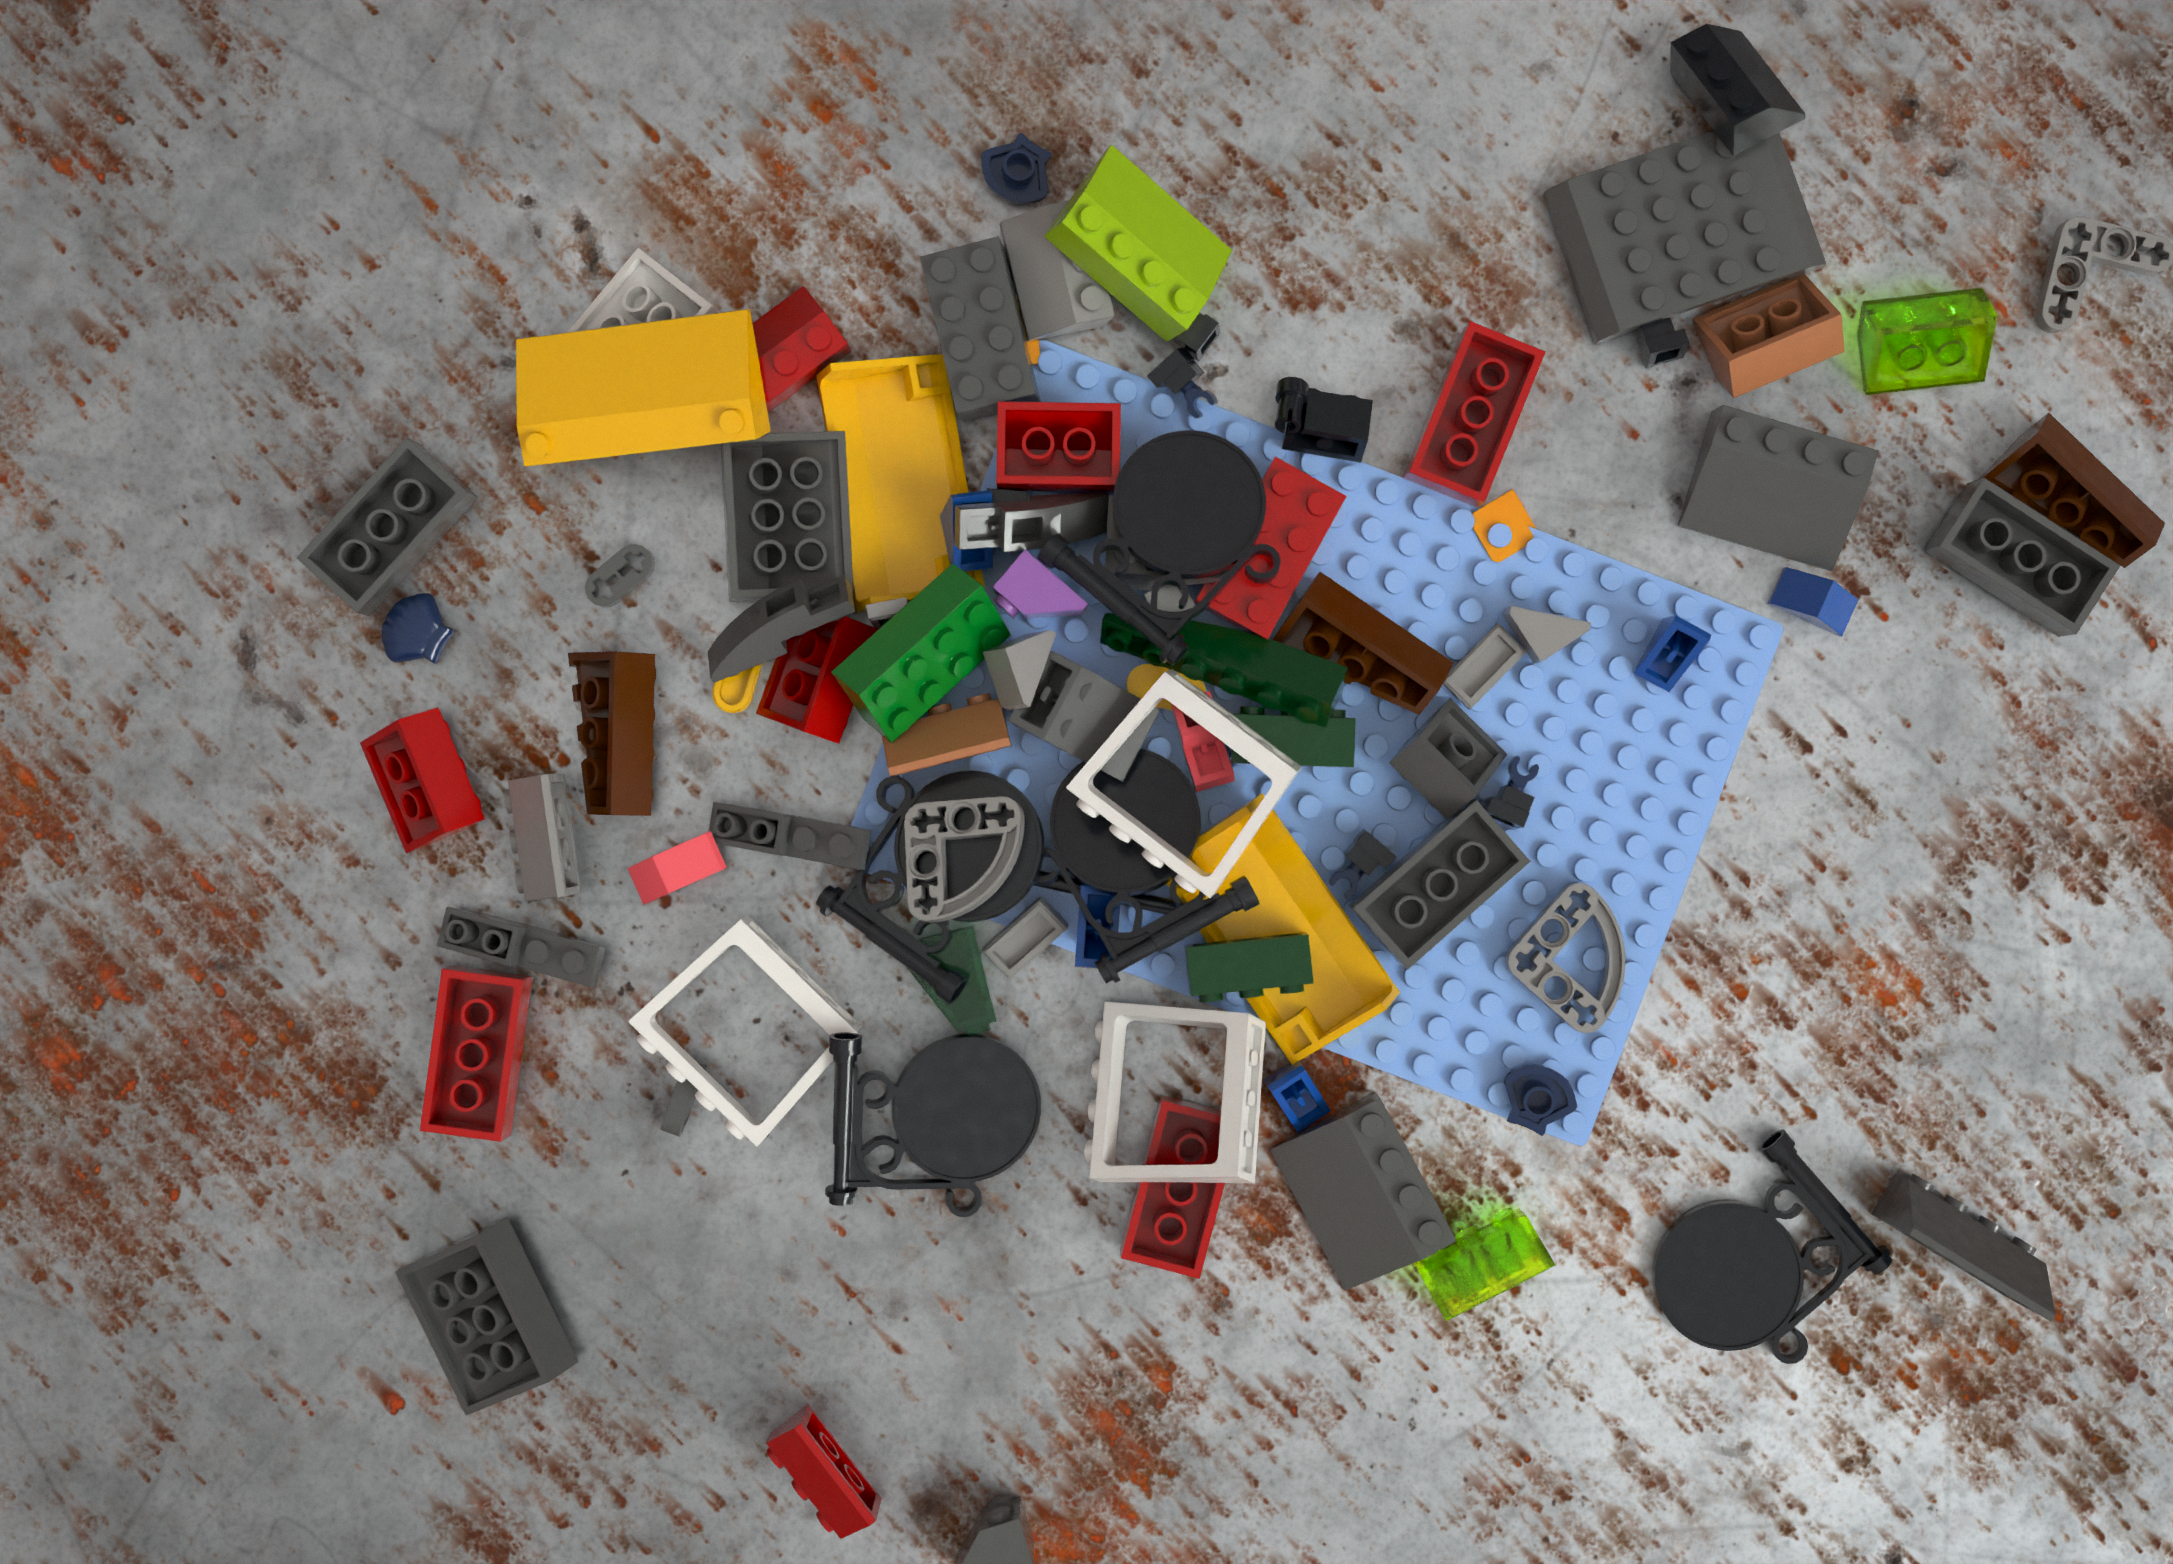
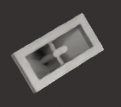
M1515 606L1505 608L1503 613L1504 619L1534 664L1542 662L1588 632L1591 622Z
M1052 630L1028 633L983 652L1001 707L1006 710H1013L1031 706L1057 633Z

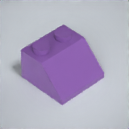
M1026 550L1021 553L993 586L995 594L998 595L994 600L995 603L1013 619L1018 613L1025 619L1082 615L1088 607V603Z

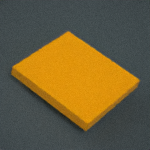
M1514 489L1472 513L1475 519L1473 530L1494 562L1503 561L1523 549L1527 542L1533 539V534L1529 527L1535 529L1536 527ZM1498 523L1507 525L1512 532L1510 543L1502 548L1492 546L1487 538L1489 529Z

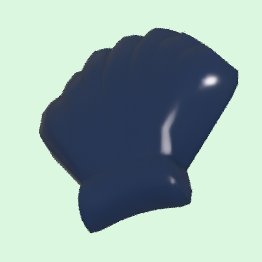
M1019 133L1014 143L990 148L981 154L984 179L993 192L1010 203L1028 204L1040 202L1048 194L1045 164L1051 158L1052 153L1035 145L1024 134Z
M422 593L398 601L387 614L381 632L385 653L391 661L404 662L426 658L430 662L437 664L444 646L455 630L444 626L434 597L429 593Z
M1537 1064L1523 1066L1520 1069L1509 1072L1504 1080L1512 1107L1507 1122L1524 1126L1541 1136L1545 1134L1548 1124L1574 1112L1577 1108L1574 1091L1569 1081L1551 1068Z

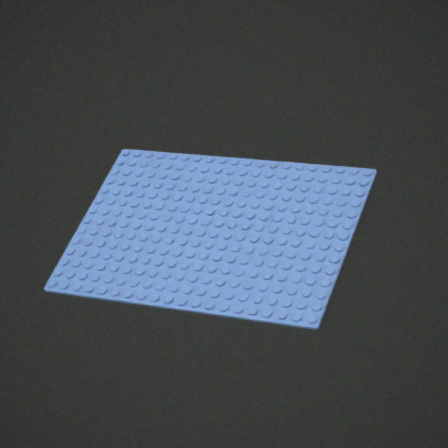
M1039 340L1040 356L1038 358V365H1033L1041 402L1121 403L1120 471L1128 458L1138 448L1160 435L1186 430L1202 431L1222 437L1241 449L1253 462L1261 479L1273 459L1277 457L1347 496L1272 630L1269 639H1273L1319 572H1322L1454 662L1451 669L1498 623L1521 645L1503 617L1504 609L1509 606L1591 622L1588 632L1542 662L1534 664L1526 652L1469 710L1443 684L1438 693L1418 715L1371 694L1370 688L1358 682H1351L1350 685L1344 683L1343 691L1334 710H1346L1345 718H1356L1354 767L1301 766L1302 769L1274 807L1278 817L1400 991V994L1387 1010L1322 1048L1504 1118H1508L1512 1110L1504 1082L1507 1074L1523 1066L1533 1064L1551 1068L1569 1081L1574 1091L1577 1108L1574 1112L1548 1124L1545 1133L1577 1146L1585 1145L1590 1137L1780 642L1783 626L1771 619L1532 527H1529L1533 534V539L1528 541L1523 549L1501 562H1494L1473 530L1475 519L1472 513L1480 509V507L1476 508L1364 462L1359 463L1282 449L1284 433L1224 408L1210 405L1208 402L1200 399L1197 400L1196 404L1203 416L1201 418H1194L1187 409V401L1183 393L1174 394L1166 386L1157 388L1151 380L1050 341ZM997 447L980 491H986L987 488L997 489ZM1028 491V501H1029V496H1033V495H1051V494H1068V493H1085V492H1078V491ZM1107 492V493H1108V501H1109V495H1114V492ZM1498 523L1489 529L1487 538L1492 546L1502 548L1510 543L1512 532L1507 525ZM1107 533L1071 543V549L1076 552V556L1081 554L1093 564L1094 549L1100 542L1107 539ZM996 547V553L993 555V568L982 569L985 591L1011 634L1003 643L1028 633L1052 630L1057 634L1051 651L1083 666L1127 691L1126 683L1129 673L1139 665L1150 663L1131 654L1114 651L1109 646L1100 643L1102 618L1105 613L1112 612L1065 572L1059 571L1057 568L1050 569L1038 559L1042 549L1040 548L1026 551L1088 603L1087 610L1082 615L1025 619L1018 613L1013 619L995 603L994 600L998 595L995 594L993 586L1024 550L1017 551L1013 557L1010 552H1003L999 547ZM1106 551L1099 557L1103 566H1105ZM1204 584L1187 585L1193 602ZM1134 590V591H1135L1138 595H1140V596L1145 600L1143 594H1145V593H1147V592H1149V591H1151V590ZM1207 610L1191 619L1243 631ZM1676 615L1710 633L1711 639L1672 690L1667 692L1634 674L1661 620ZM984 659L932 707L951 703L952 710L967 707V698L990 693L992 700L998 699L986 660ZM1203 682L1206 691H1210L1212 699L1231 714H1240L1241 706L1264 707L1259 702L1238 694H1229L1219 687ZM1451 698L1507 753V756L1472 800H1477L1483 806L1486 798L1492 796L1496 798L1500 787L1508 785L1510 777L1508 764L1513 757H1520L1517 771L1523 776L1529 773L1532 765L1538 764L1539 766L1536 777L1528 781L1522 791L1535 797L1524 827L1516 829L1495 820L1531 862L1407 970L1400 966L1349 908V905L1446 820L1437 809L1429 804L1425 797L1399 774L1390 764V761L1421 726ZM1265 707V715L1281 716L1280 710ZM1003 708L1012 744L1011 747L898 775L912 785L915 795L933 780L950 773L981 771L996 775L1017 787L1029 799L1040 818L1045 847L1056 851L1050 830L1052 803L1063 780L1083 761L1017 728L1008 721L1014 709L1006 710ZM1158 708L1161 711L1141 749L1154 752L1168 759L1188 778L1195 791L1200 808V834L1259 794L1263 793L1265 796L1272 786L1271 779L1254 765L1231 763L1235 781L1196 792L1185 760L1173 711ZM928 711L925 714H923L920 718L929 716ZM883 743L851 824L853 827L872 830L868 851L894 815V813L883 809L878 804L876 798V790L879 784L885 778L890 777ZM1224 743L1229 757L1230 747ZM894 784L886 792V801L889 805L898 809L905 798V789L901 784ZM897 828L872 862L868 874L872 875L880 870L899 874L894 852ZM1364 828L1397 858L1387 869L1378 864L1369 876L1364 873L1357 882L1358 886L1355 895L1350 899H1346L1344 894L1350 888V881L1346 878H1341L1334 886H1330L1329 879L1335 872L1344 871L1352 863L1343 853ZM1043 858L1041 871L1050 873L1056 871L1059 875H1062L1051 858ZM1067 871L1070 877L1075 878L1069 871ZM883 878L884 880L894 883L890 878ZM1573 882L1591 886L1604 899L1619 925L1625 949V974L1619 998L1604 1024L1598 1030L1591 1033H1581L1570 1027L1508 971L1505 964V956L1509 948L1560 890ZM1167 884L1145 893L1172 899L1169 891L1170 888ZM1032 886L1028 894L1016 906L997 917L988 919L1007 926L1041 896L1069 924L1067 930L1051 944L1076 953L1079 905L1073 894ZM1584 891L1580 894L1572 892L1569 896L1573 901L1572 905L1566 911H1562L1558 906L1555 909V913L1565 917L1570 925H1572L1575 919L1568 915L1576 907L1585 909L1587 904L1583 899L1586 893ZM1120 905L1119 932H1132L1136 912L1133 907ZM1142 909V927L1165 914ZM1591 916L1553 958V961L1596 999L1604 976L1605 951L1600 930ZM1555 919L1545 921L1541 926V936L1547 942L1558 940L1562 934L1561 924ZM1197 931L1163 951H1157L1122 971L1199 1000V996H1191L1189 994L1184 945L1207 943L1200 931ZM1533 936L1528 940V943L1534 945L1533 949L1528 954L1519 952L1516 955L1519 961L1516 967L1518 971L1523 967L1529 970L1533 967L1534 964L1530 961V958L1537 950L1541 951L1543 955L1548 952L1547 948L1537 944ZM1559 976L1550 977L1544 984V992L1550 999L1561 997L1565 992V982ZM1575 990L1571 1000L1561 1006L1560 1009L1564 1012L1567 1005L1571 1006L1580 1015L1577 1020L1578 1024L1582 1021L1590 1023L1594 1019L1590 1014L1593 1007L1590 1005L1585 1008L1575 1002L1573 998L1579 995ZM1239 991L1223 993V1000L1205 1002L1228 1012L1249 1013L1259 1018L1247 999L1239 997Z

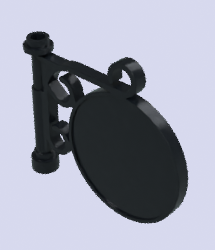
M1191 430L1160 435L1143 444L1128 458L1118 475L1113 496V516L1121 539H1107L1100 542L1093 552V564L1081 554L1076 556V552L1071 549L1072 544L1060 533L1052 536L1038 555V559L1050 569L1057 568L1059 571L1065 572L1124 623L1134 627L1162 651L1159 660L1163 663L1168 661L1172 666L1183 657L1189 648L1184 643L1185 637L1179 634L1192 618L1198 616L1211 604L1254 556L1266 555L1273 562V568L1266 573H1258L1250 565H1246L1244 574L1255 583L1264 584L1276 578L1281 562L1279 553L1275 548L1267 544L1254 545L1263 527L1266 512V495L1261 476L1253 462L1241 449L1228 440L1211 433ZM1107 550H1116L1123 557L1122 563L1115 569V575L1103 566L1099 559L1101 554ZM1129 551L1142 564L1164 575L1158 578L1152 586L1150 604L1118 578L1126 573L1129 568ZM1231 568L1194 607L1181 612H1167L1157 609L1158 592L1162 587L1167 585L1177 587L1182 594L1178 607L1179 609H1184L1188 602L1189 590L1183 579L1210 577Z
M1140 749L1123 782L1102 771L1095 775L1093 779L1095 788L1189 860L1192 858L1200 837V808L1190 781L1175 764L1159 754ZM1085 762L1078 764L1059 786L1050 813V830L1056 851L1045 847L1044 857H1049L1056 863L1088 923L1099 934L1112 957L1109 959L1104 952L1100 954L1101 959L1094 962L1106 984L1111 981L1115 983L1121 981L1117 974L1118 972L1157 951H1163L1233 911L1238 912L1243 909L1246 912L1260 904L1252 886L1243 875L1231 882L1230 888L1225 890V893L1222 895L1216 893L1213 897L1206 899L1207 896L1200 891L1196 898L1182 905V901L1177 895L1179 884L1174 879L1177 875L1174 870L1166 864L1162 868L1154 866L1142 856L1141 853L1145 849L1133 839L1129 843L1120 840L1109 830L1112 824L1100 814L1093 818L1076 805L1080 798L1066 787L1085 766ZM1052 871L1049 875L1038 876L1035 884L1041 886L1053 884L1059 879L1058 873ZM1067 871L1089 888L1108 895H1115L1105 909V917L1109 926L1112 927L1114 925L1113 912L1118 906L1123 904L1132 906L1136 911L1132 932H1114L1101 926L1091 915ZM1171 881L1170 895L1178 908L1142 927L1143 913L1141 906L1131 896L1151 892Z
M960 771L944 775L924 786L916 795L912 785L907 780L899 776L885 778L876 790V798L878 804L883 809L894 813V815L869 849L865 870H858L845 891L841 887L827 886L816 902V905L820 907L821 914L826 917L834 912L865 934V938L930 983L931 987L936 990V996L948 1005L953 1004L959 998L969 980L956 969L950 971L947 968H942L943 964L930 956V954L944 951L949 946L951 941L949 920L933 923L920 920L916 923L913 933L919 936L922 935L924 928L930 924H938L942 930L941 941L935 946H927L879 911L898 904L903 897L904 886L907 889L905 815L913 805L924 802L1003 796L1019 803L1025 815L1021 850L1008 878L982 905L950 920L960 922L988 920L1007 912L1028 894L1039 875L1044 858V833L1040 818L1032 803L1017 787L996 775L981 771ZM894 784H901L905 789V798L898 809L889 805L886 801V792ZM1006 805L1002 806L1001 813L991 815L985 812L986 806L981 807L985 820H998L1003 824V827L1007 826L1009 818H1014V812L1009 811ZM970 808L960 809L954 817V823L958 830L969 829L975 821L974 812ZM946 809L942 810V814L944 817ZM923 812L922 819L916 820L915 826L923 829V833L927 832V826L930 824H941L944 826L943 832L948 831L944 818L933 819L927 816L926 812ZM984 820L983 829H987V828H988V826H987L985 820ZM897 828L894 852L899 874L880 870L873 873L868 879L870 883L877 884L883 878H890L894 882L895 891L889 899L872 904L866 891L867 873L872 862ZM1002 836L946 840L948 899L969 889L985 874L999 850ZM929 851L920 854L916 860L917 870L921 874L931 873L937 864L936 856L933 852ZM917 880V886L922 885L926 887V899L919 901V904L930 911L932 906H937L938 901L930 897L929 885L937 886L938 881L925 882Z
M849 1032L829 1035V1053L833 1054V1061L835 1062L833 1144L835 1145L834 1182L825 1188V1195L829 1197V1203L836 1206L853 1204V1198L857 1196L858 1192L857 1187H883L894 1190L946 1189L945 1202L951 1213L958 1217H968L975 1214L981 1207L982 1195L974 1182L998 1175L1017 1162L1029 1148L1039 1126L1041 1116L1040 1091L1035 1076L1024 1059L1010 1046L992 1037L979 1034H958L937 1040L919 1051L905 1066L897 1083L892 1082L885 1073L877 1070L867 1071L858 1079V1067L855 1062L857 1061V1055L862 1052V1035ZM871 1080H881L886 1085L885 1093L878 1099H866L865 1104L867 1108L879 1109L886 1106L892 1099V1122L898 1139L895 1140L890 1136L879 1135L862 1145L864 1087ZM880 1145H889L893 1148L894 1155L889 1162L879 1165L881 1174L890 1173L895 1170L900 1164L905 1151L918 1167L940 1179H886L873 1173L864 1163L863 1157ZM966 1188L973 1191L974 1199L971 1204L966 1207L954 1205L952 1189Z
M1784 1129L1770 1135L1761 1144L1759 1151L1770 1163L1775 1162L1778 1166H1782L1781 1170L1791 1180V1183L1782 1181L1771 1185L1766 1192L1764 1210L1738 1201H1715L1697 1206L1680 1216L1667 1229L1657 1246L1652 1266V1283L1657 1302L1666 1318L1682 1335L1691 1341L1711 1349L1735 1351L1748 1349L1769 1340V1348L1782 1363L1794 1364L1801 1361L1808 1350L1806 1337L1795 1326L1838 1290L1843 1281L1860 1266L1865 1271H1871L1874 1275H1877L1886 1270L1893 1259L1889 1256L1890 1250L1886 1245L1876 1247L1851 1219V1214L1797 1154V1150L1794 1148V1140ZM1782 1190L1792 1191L1831 1236L1812 1238L1805 1243L1800 1254L1794 1239L1776 1218L1784 1220L1793 1219L1800 1214L1803 1207L1798 1203H1794L1786 1211L1777 1210L1774 1204L1775 1196ZM1837 1245L1839 1264L1833 1279L1796 1311L1804 1285L1803 1268L1819 1276L1829 1275L1835 1271V1267L1830 1263L1821 1267L1813 1266L1810 1259L1812 1251L1820 1246ZM1791 1330L1798 1338V1348L1792 1354H1781L1778 1349L1779 1341Z

